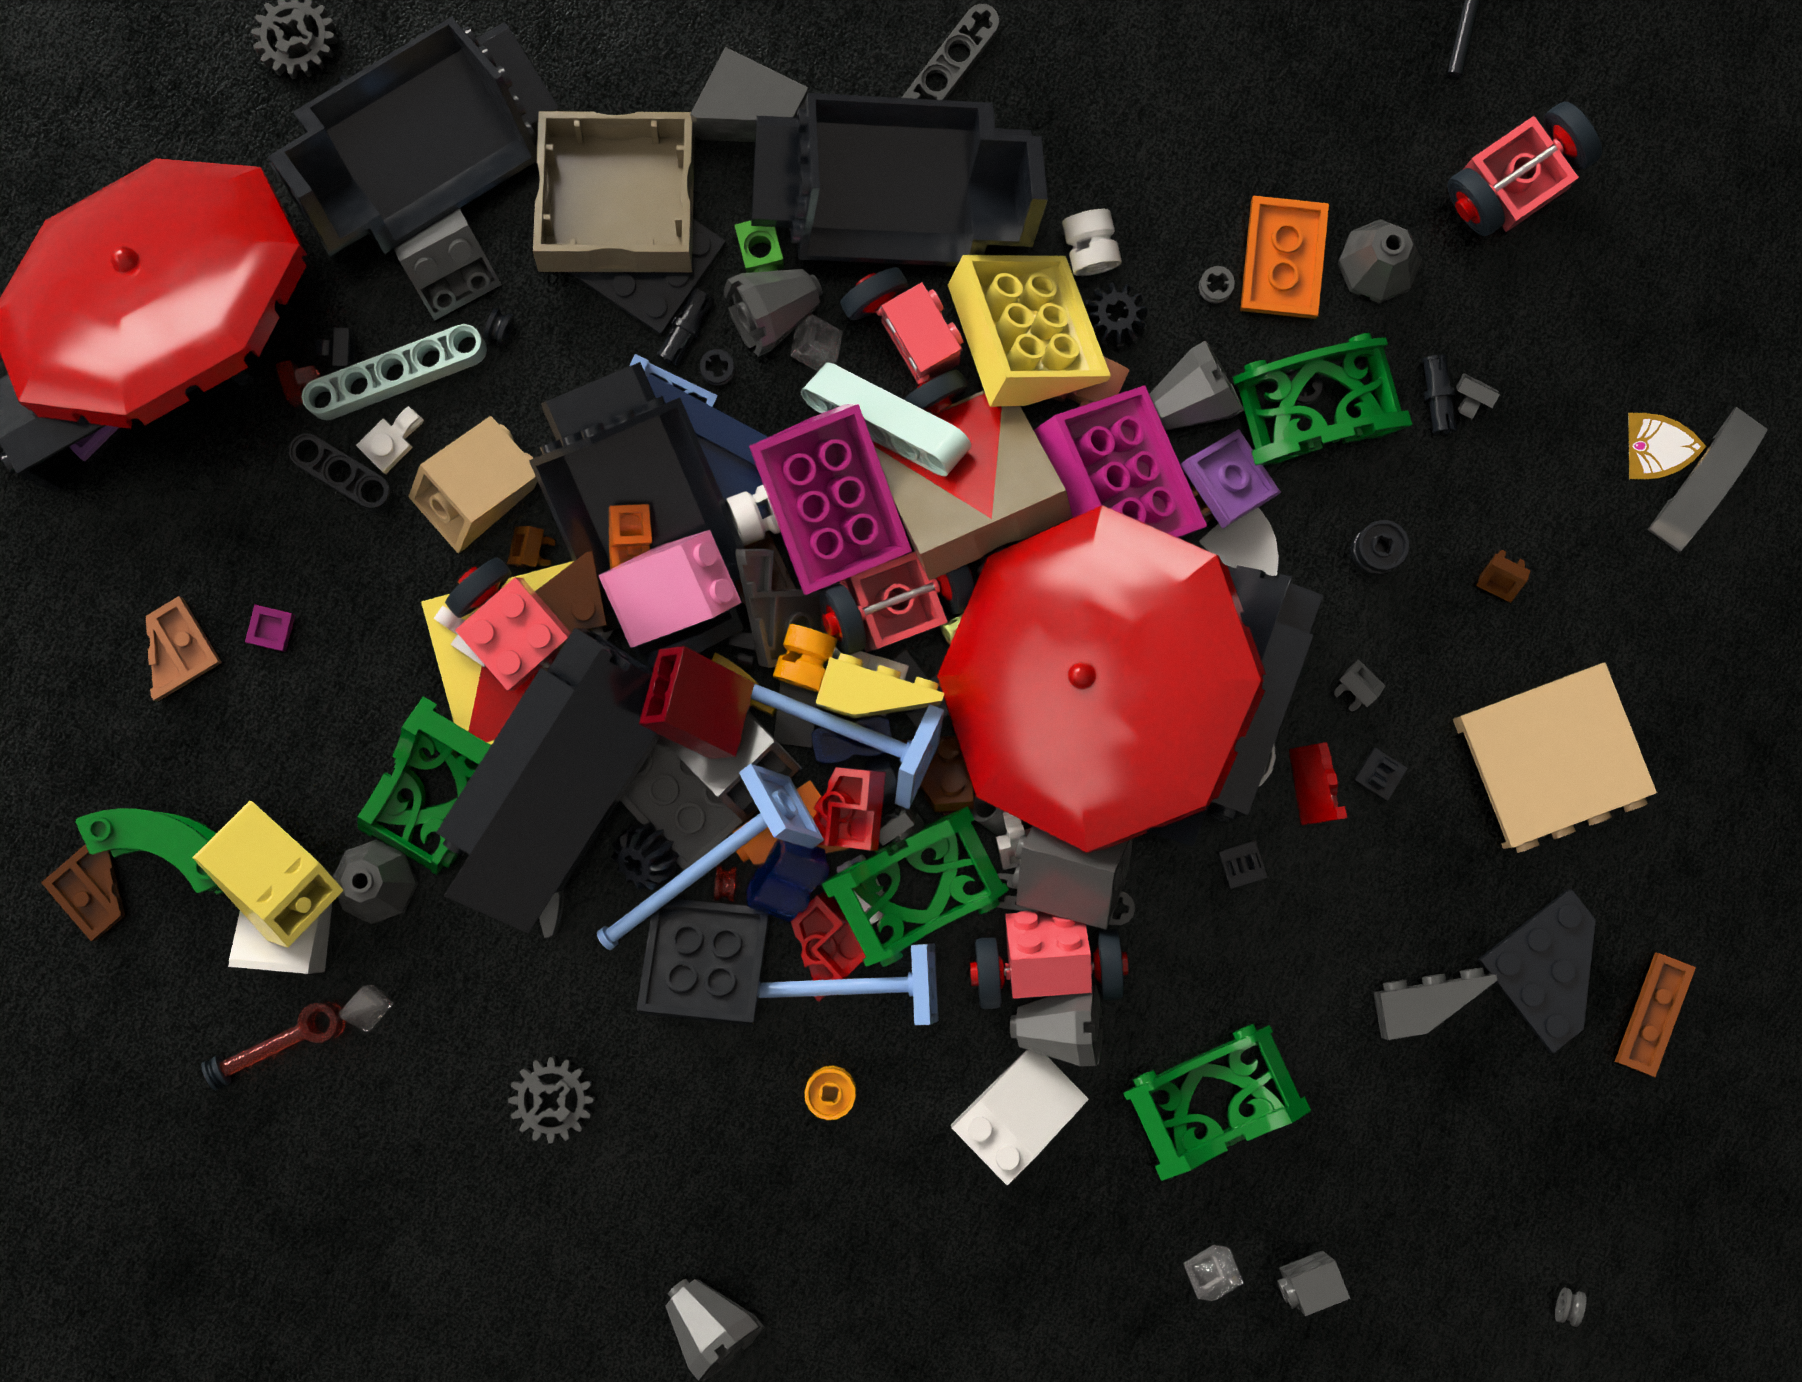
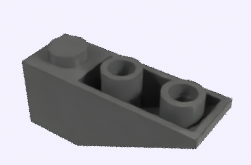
M1474 968L1460 971L1461 978L1446 980L1445 974H1436L1421 977L1423 984L1407 986V980L1383 983L1384 990L1374 992L1381 1038L1391 1040L1428 1034L1495 983L1497 975L1484 974L1483 968Z

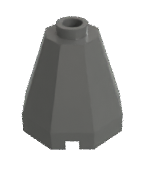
M1379 219L1350 232L1337 264L1351 293L1359 296L1362 294L1370 297L1369 300L1382 303L1410 290L1422 258L1409 230Z
M803 269L741 273L727 279L723 289L725 299L733 297L735 305L728 307L734 325L748 348L756 346L754 353L758 357L772 351L818 308L820 304L819 297L822 296V288L818 279L814 275H809Z
M1206 341L1191 348L1149 394L1162 425L1167 431L1229 419L1245 411L1232 383L1230 384L1226 377L1225 370Z
M374 840L346 850L333 876V879L344 890L338 896L342 911L370 924L405 913L418 885L409 857L380 840Z
M1092 985V993L1049 996L1018 1007L1017 1015H1011L1010 1017L1011 1038H1017L1019 1047L1078 1066H1097L1101 1064L1103 1028L1099 1029V1018H1103L1099 986Z
M683 1279L668 1293L671 1298L666 1304L668 1315L688 1369L698 1381H706L736 1358L734 1354L741 1348L745 1350L765 1328L754 1314L698 1279H694L690 1283L687 1279Z

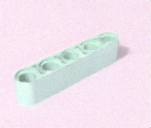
M467 324L457 325L309 382L303 389L302 401L305 407L319 419L332 420L480 363L486 356V342L473 326ZM467 337L476 339V344L472 351L469 353L458 352V345L461 340ZM429 351H438L440 358L437 364L431 367L423 366L422 360L425 354ZM403 365L404 371L399 379L394 381L387 380V371L391 366ZM359 378L367 379L368 384L364 392L356 395L351 393V385L355 380ZM322 392H330V403L324 408H316V397Z
M830 362L825 363L801 390V395L807 404L821 414L845 404H859L872 441L937 475L947 476L971 448L969 438L959 428Z

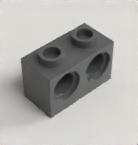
M1324 1251L1279 1267L1283 1278L1277 1280L1285 1302H1289L1292 1309L1297 1307L1305 1316L1350 1299L1336 1261Z

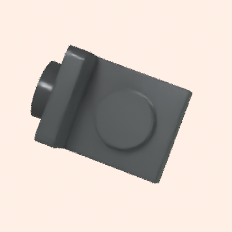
M913 804L910 809L898 805L881 816L879 842L882 846L890 841L900 842L924 829L928 823Z

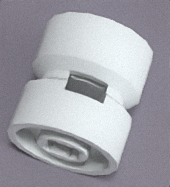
M1094 209L1067 217L1062 221L1066 243L1073 246L1069 257L1074 275L1088 276L1099 274L1121 265L1122 260L1118 243L1110 238L1115 232L1110 210Z
M763 485L758 486L756 493L753 495L745 491L726 498L730 515L743 546L764 539L766 531L770 530L774 534L781 532ZM766 504L770 516L762 519L758 506Z

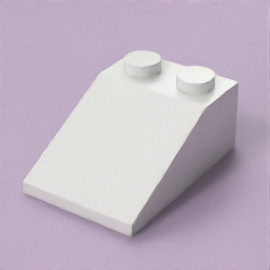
M1027 1049L951 1124V1127L992 1171L1008 1185L1037 1157L1089 1099L1047 1055Z

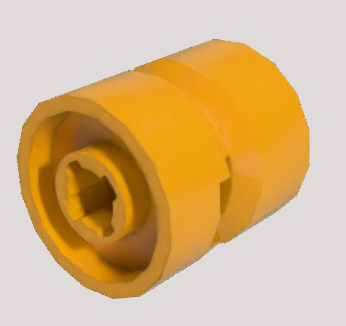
M789 624L783 643L787 652L779 656L773 677L794 686L819 692L826 671L823 666L824 662H828L829 658H832L837 639L817 630Z
M834 1065L824 1066L816 1070L809 1078L804 1091L805 1102L809 1110L817 1117L825 1120L839 1119L846 1115L853 1107L856 1097V1084L851 1074L844 1068Z

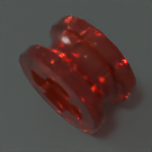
M717 866L714 900H720L721 897L725 896L729 901L734 902L737 867H732L731 870L726 871L723 869V866Z

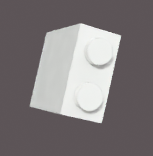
M332 903L288 948L267 941L240 911L228 967L303 974L325 972Z

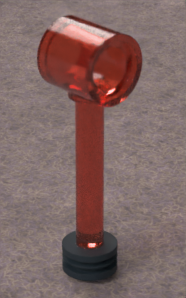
M333 1002L310 1004L301 1011L297 1026L224 1061L217 1055L209 1059V1061L202 1062L201 1067L204 1078L209 1086L216 1091L220 1087L231 1083V1074L299 1041L306 1039L310 1042L319 1043L333 1040L340 1036L345 1029V1013L339 1005ZM320 1011L326 1013L330 1020L329 1028L325 1033L320 1032L314 1023L315 1016Z

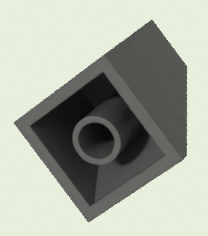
M725 47L690 113L695 136L701 140L755 142L756 116L797 118L798 109H805L809 89Z
M746 714L741 734L742 739L736 757L709 759L661 736L660 738L744 823L759 809L739 774L741 770L749 764H754L791 778L800 769L748 714Z
M1032 825L1028 836H1021L1016 848L1015 858L1021 860L1020 864L1016 867L1012 881V887L1018 888L1016 904L1106 930L1128 879L1133 839L1105 850L1087 853Z

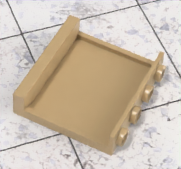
M1605 662L1453 719L1457 732H1463L1505 837L1506 842L1501 843L1503 849L1515 847L1517 853L1529 850L1540 845L1537 838L1550 833L1553 839L1566 836L1576 831L1574 824L1585 820L1588 821L1589 826L1612 818L1609 811L1622 806L1625 812L1643 807L1648 804L1646 797L1657 793Z

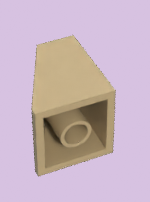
M490 416L420 464L408 497L459 554L535 488L537 478L529 462L533 457L528 453H524L514 442L510 431L504 425L498 424Z

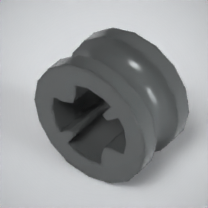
M1210 267L1204 272L1199 281L1200 295L1209 303L1218 304L1224 302L1229 298L1234 289V276L1225 267ZM1210 277L1213 280H1217L1219 277L1223 278L1225 282L1222 287L1227 288L1226 291L1222 292L1218 289L1214 293L1208 289L1211 282H1208L1207 279Z
M1564 1287L1556 1303V1321L1563 1324L1568 1320L1571 1326L1578 1327L1585 1313V1293L1578 1291L1576 1294H1572L1571 1289Z

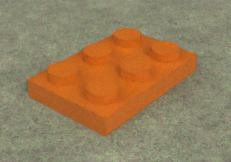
M1263 196L1252 197L1240 311L1311 319L1318 317L1329 210L1328 203Z

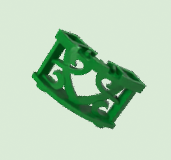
M1364 333L1350 338L1347 343L1312 350L1267 364L1266 360L1255 361L1244 366V373L1232 377L1234 385H1238L1255 450L1251 451L1255 466L1279 464L1295 457L1323 449L1321 442L1323 444L1334 443L1342 439L1344 444L1358 440L1378 438L1411 426L1412 421L1409 411H1401L1384 347L1388 346L1386 337L1372 339L1371 333ZM1365 357L1367 367L1363 370L1356 368L1354 359ZM1343 359L1342 367L1330 362ZM1301 369L1293 378L1292 382L1290 381L1289 377L1285 374L1294 370ZM1369 371L1372 383L1364 386L1360 380ZM1315 373L1332 378L1351 391L1338 404L1334 418L1335 424L1328 426L1323 416L1310 407L1294 406L1301 390ZM1265 381L1275 382L1277 390L1274 393H1265L1264 397L1270 402L1281 401L1279 408L1261 410L1255 386ZM1373 391L1375 392L1376 399H1375L1374 396L1371 394V392H1373ZM1358 398L1361 402L1356 403L1354 408L1359 410L1360 416L1353 418L1348 415L1346 407L1350 402ZM1297 415L1309 418L1311 421L1310 429L1306 431L1299 430L1297 423L1300 421V418L1290 421L1291 416ZM1266 418H1275L1273 443L1270 442L1264 420Z
M423 696L401 727L399 741L392 756L396 758L394 762L396 763L394 766L395 770L392 776L388 773L383 774L371 797L357 816L358 830L370 837L373 835L438 875L444 866L449 869L454 864L458 854L443 845L445 838L440 836V844L433 855L411 844L416 826L419 824H423L420 833L422 842L425 844L429 841L430 833L437 832L457 798L440 805L423 808L425 788L421 779L412 771V768L433 769L446 761L455 779L459 797L478 767L473 765L470 760L479 765L491 745L436 713L437 704ZM423 747L427 748L430 751L431 755H433L436 751H438L440 755L434 759H430L424 754ZM403 788H408L413 792L414 802L412 808L407 807L411 804L413 798L404 799L401 795ZM380 822L406 825L402 838L381 826Z
M968 806L925 825L924 829L900 842L895 843L893 841L878 849V851H875L876 855L864 861L855 862L822 883L828 898L835 896L866 956L862 959L866 967L878 962L881 963L882 967L890 965L903 957L901 952L903 949L936 929L975 910L979 914H983L1000 905L998 898L1009 889L1006 883L1002 884L971 824L975 819ZM956 833L970 858L958 859ZM928 848L933 849L935 853L933 860L943 857V863L934 865L924 864L921 859L922 852ZM903 858L912 867L927 873L941 872L936 893L926 910L906 908L889 902L899 886L900 869L898 861ZM974 865L985 889L972 895L965 894L963 891L964 884L975 880L967 875H957V868ZM881 873H886L890 877V884L885 892L879 896L876 892L882 890L884 886L877 885L876 877ZM856 894L870 905L866 912H864ZM950 896L960 902L943 911ZM878 911L884 914L879 918L877 924L878 932H881L882 928L887 925L893 931L891 938L884 944H881L869 921ZM902 921L920 924L904 932Z
M127 808L103 810L76 819L77 827L90 854L96 855L111 851L114 858H119L130 853L147 851L164 858L178 868L190 882L196 893L204 891H215L216 895L224 893L192 858L217 834L206 827V825L177 814Z
M1254 1024L1241 1028L1232 1033L1235 1039L1198 1055L1158 1075L1152 1070L1134 1078L1135 1087L1123 1093L1126 1100L1131 1099L1160 1164L1156 1165L1155 1168L1161 1181L1191 1171L1208 1160L1228 1151V1146H1232L1244 1139L1247 1141L1291 1124L1311 1111L1305 1096L1300 1098L1271 1036L1273 1031L1270 1025L1256 1030ZM1252 1046H1258L1269 1069L1257 1079H1253L1248 1075L1256 1070L1258 1060L1254 1059L1252 1063L1246 1065L1242 1063L1240 1057L1246 1049ZM1228 1054V1067L1209 1064V1062ZM1188 1072L1180 1090L1176 1085L1169 1082ZM1203 1076L1221 1079L1242 1088L1234 1095L1229 1104L1228 1122L1230 1128L1222 1130L1219 1124L1208 1116L1188 1114L1192 1095ZM1273 1078L1284 1104L1270 1090L1263 1086L1270 1079ZM1164 1090L1167 1093V1102L1165 1104H1158V1106L1164 1110H1174L1173 1118L1162 1120L1151 1096L1153 1092ZM1251 1094L1255 1098L1250 1099L1246 1104H1251L1254 1112L1251 1116L1244 1117L1239 1112V1106ZM1187 1123H1203L1206 1127V1135L1202 1139H1197L1194 1135L1196 1127L1187 1129ZM1173 1127L1174 1144L1166 1128Z

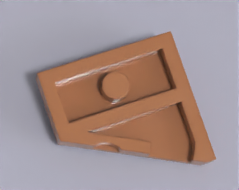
M176 597L146 616V630L150 638L148 661L152 667L153 688H150L154 701H160L222 663L182 597Z

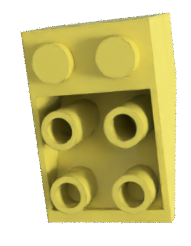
M840 653L839 659L829 658L816 699L818 708L857 719L925 708L929 704L938 706L942 703L944 693L937 691L939 684L916 677L915 682L911 683L900 679V671L878 665L877 671L862 667L863 660Z
M249 801L192 857L267 941L287 948L344 891L310 853L252 801Z

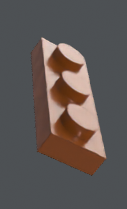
M1661 953L1654 954L1616 1056V1063L1656 1077L1696 967Z

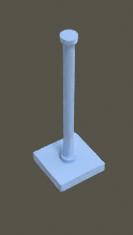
M754 684L752 700L901 758L900 763L902 764L898 773L895 804L910 809L939 745L944 709L929 704L913 740H908L906 744L760 685Z
M749 764L741 770L739 774L760 813L609 928L604 926L598 930L597 937L600 943L606 949L612 950L618 945V940L767 827L774 838L811 849L824 841L791 778L754 764Z
M935 943L911 945L912 972H909L907 977L762 982L759 998L909 992V996H913L914 1025H931L938 1022Z

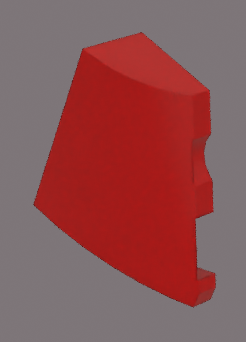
M1327 742L1289 749L1301 825L1347 818L1345 806L1338 807V780L1333 769Z
M836 767L828 781L827 792L822 797H819L813 808L817 811L813 820L824 838V841L818 845L878 851L886 772Z
M825 891L818 894L791 920L795 937L802 945L801 957L804 966L809 967L812 980L845 979L863 962L862 959L866 957L839 904L833 897L828 898ZM814 996V997H815V999L819 1002V1001H821L825 996Z

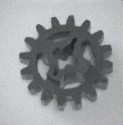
M278 0V6L276 7L265 3L264 6L268 14L266 16L256 14L255 19L261 25V28H255L251 31L254 38L259 40L253 47L258 54H263L261 61L266 67L273 65V70L279 76L287 69L292 79H296L298 70H303L307 77L312 76L311 67L314 65L323 70L325 66L321 60L322 57L333 58L334 56L328 44H335L338 40L334 33L329 32L336 28L331 18H326L328 12L325 7L321 5L316 8L314 0H305L304 3L301 0H291V2ZM313 20L318 26V37H315L311 32L314 27L312 24ZM299 32H300L301 35L303 36V38L300 37V36H299V38H298V37H295V36H297V35L299 34ZM271 35L275 36L278 40L275 45L276 53L271 45ZM286 35H289V36H290V35H293V36H292V37L290 38V40H289Z
M551 1056L546 1067H544L539 1059L533 1061L534 1072L523 1068L520 1074L525 1080L523 1082L514 1081L511 1084V1087L519 1091L517 1096L508 1098V1103L518 1105V1110L511 1114L512 1119L522 1117L524 1122L519 1130L523 1132L530 1127L534 1129L533 1140L535 1141L543 1133L547 1134L548 1143L555 1142L557 1133H560L561 1137L566 1141L571 1138L570 1127L580 1132L584 1126L579 1119L581 1117H592L593 1113L586 1109L585 1106L594 1102L595 1097L586 1095L585 1090L592 1086L593 1083L592 1081L582 1082L580 1077L584 1069L581 1067L572 1072L570 1070L571 1060L566 1059L561 1066H557L556 1057ZM554 1073L562 1075L564 1078L558 1083H548L544 1078H541V1075ZM564 1087V1090L559 1094L560 1097L557 1099L560 1107L558 1108L554 1105L540 1112L547 1100V1096L544 1094L545 1091L551 1094ZM574 1088L578 1099L575 1111L570 1105V1092ZM528 1089L534 1095V1107L530 1111L528 1110L526 1100ZM545 1117H556L564 1124L549 1126L540 1122Z

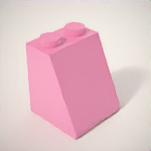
M710 530L654 547L598 575L630 648L714 618L742 603Z

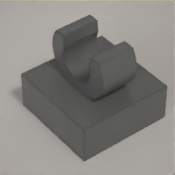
M1463 373L1456 388L1458 392L1465 394L1457 410H1459L1460 414L1473 419L1481 403L1493 408L1500 394L1497 389Z
M1358 659L1341 677V683L1335 689L1334 695L1338 697L1343 691H1351L1355 695V700L1348 709L1355 711L1362 703L1366 707L1373 703L1386 686Z

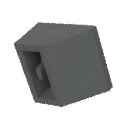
M460 208L394 248L401 265L434 321L502 285Z

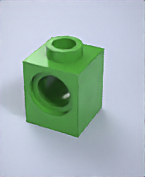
M751 221L735 224L746 273L784 269L783 257L775 227L751 226ZM765 243L771 247V251L767 256L757 258L750 253L751 248L755 244Z

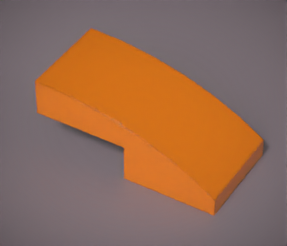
M649 504L609 507L610 569L650 550L649 545L652 543Z

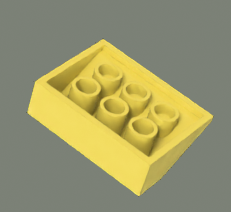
M962 256L948 283V288L990 407L1027 406L1103 383L1110 379L1109 369L1066 256Z

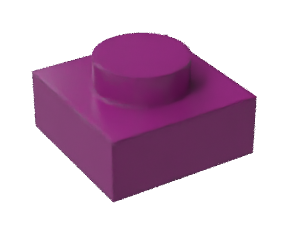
M254 605L245 642L286 652L295 615Z

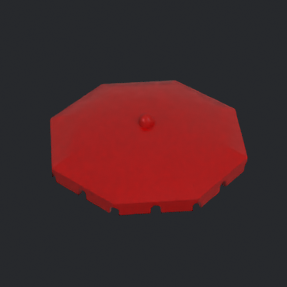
M156 158L45 220L0 297V354L19 403L28 410H32L37 417L78 422L82 415L91 424L131 429V419H139L144 425H147L188 402L189 398L185 390L189 386L197 385L205 392L248 368L244 362V357L250 351L258 357L260 356L280 318L275 311V302L277 300L279 304H287L306 268L302 256L307 255L293 225L287 218L288 215L262 168Z
M1103 505L988 556L937 675L976 797L1087 853L1105 850L1146 834L1147 830L1151 828L1163 827L1207 810L1206 807L1210 805L1211 801L1218 799L1238 754L1235 751L1236 743L1240 737L1246 736L1265 693V690L1262 689L1263 675H1266L1250 628L1245 626L1240 614L1244 613L1228 566L1221 561L1220 557L1215 553Z

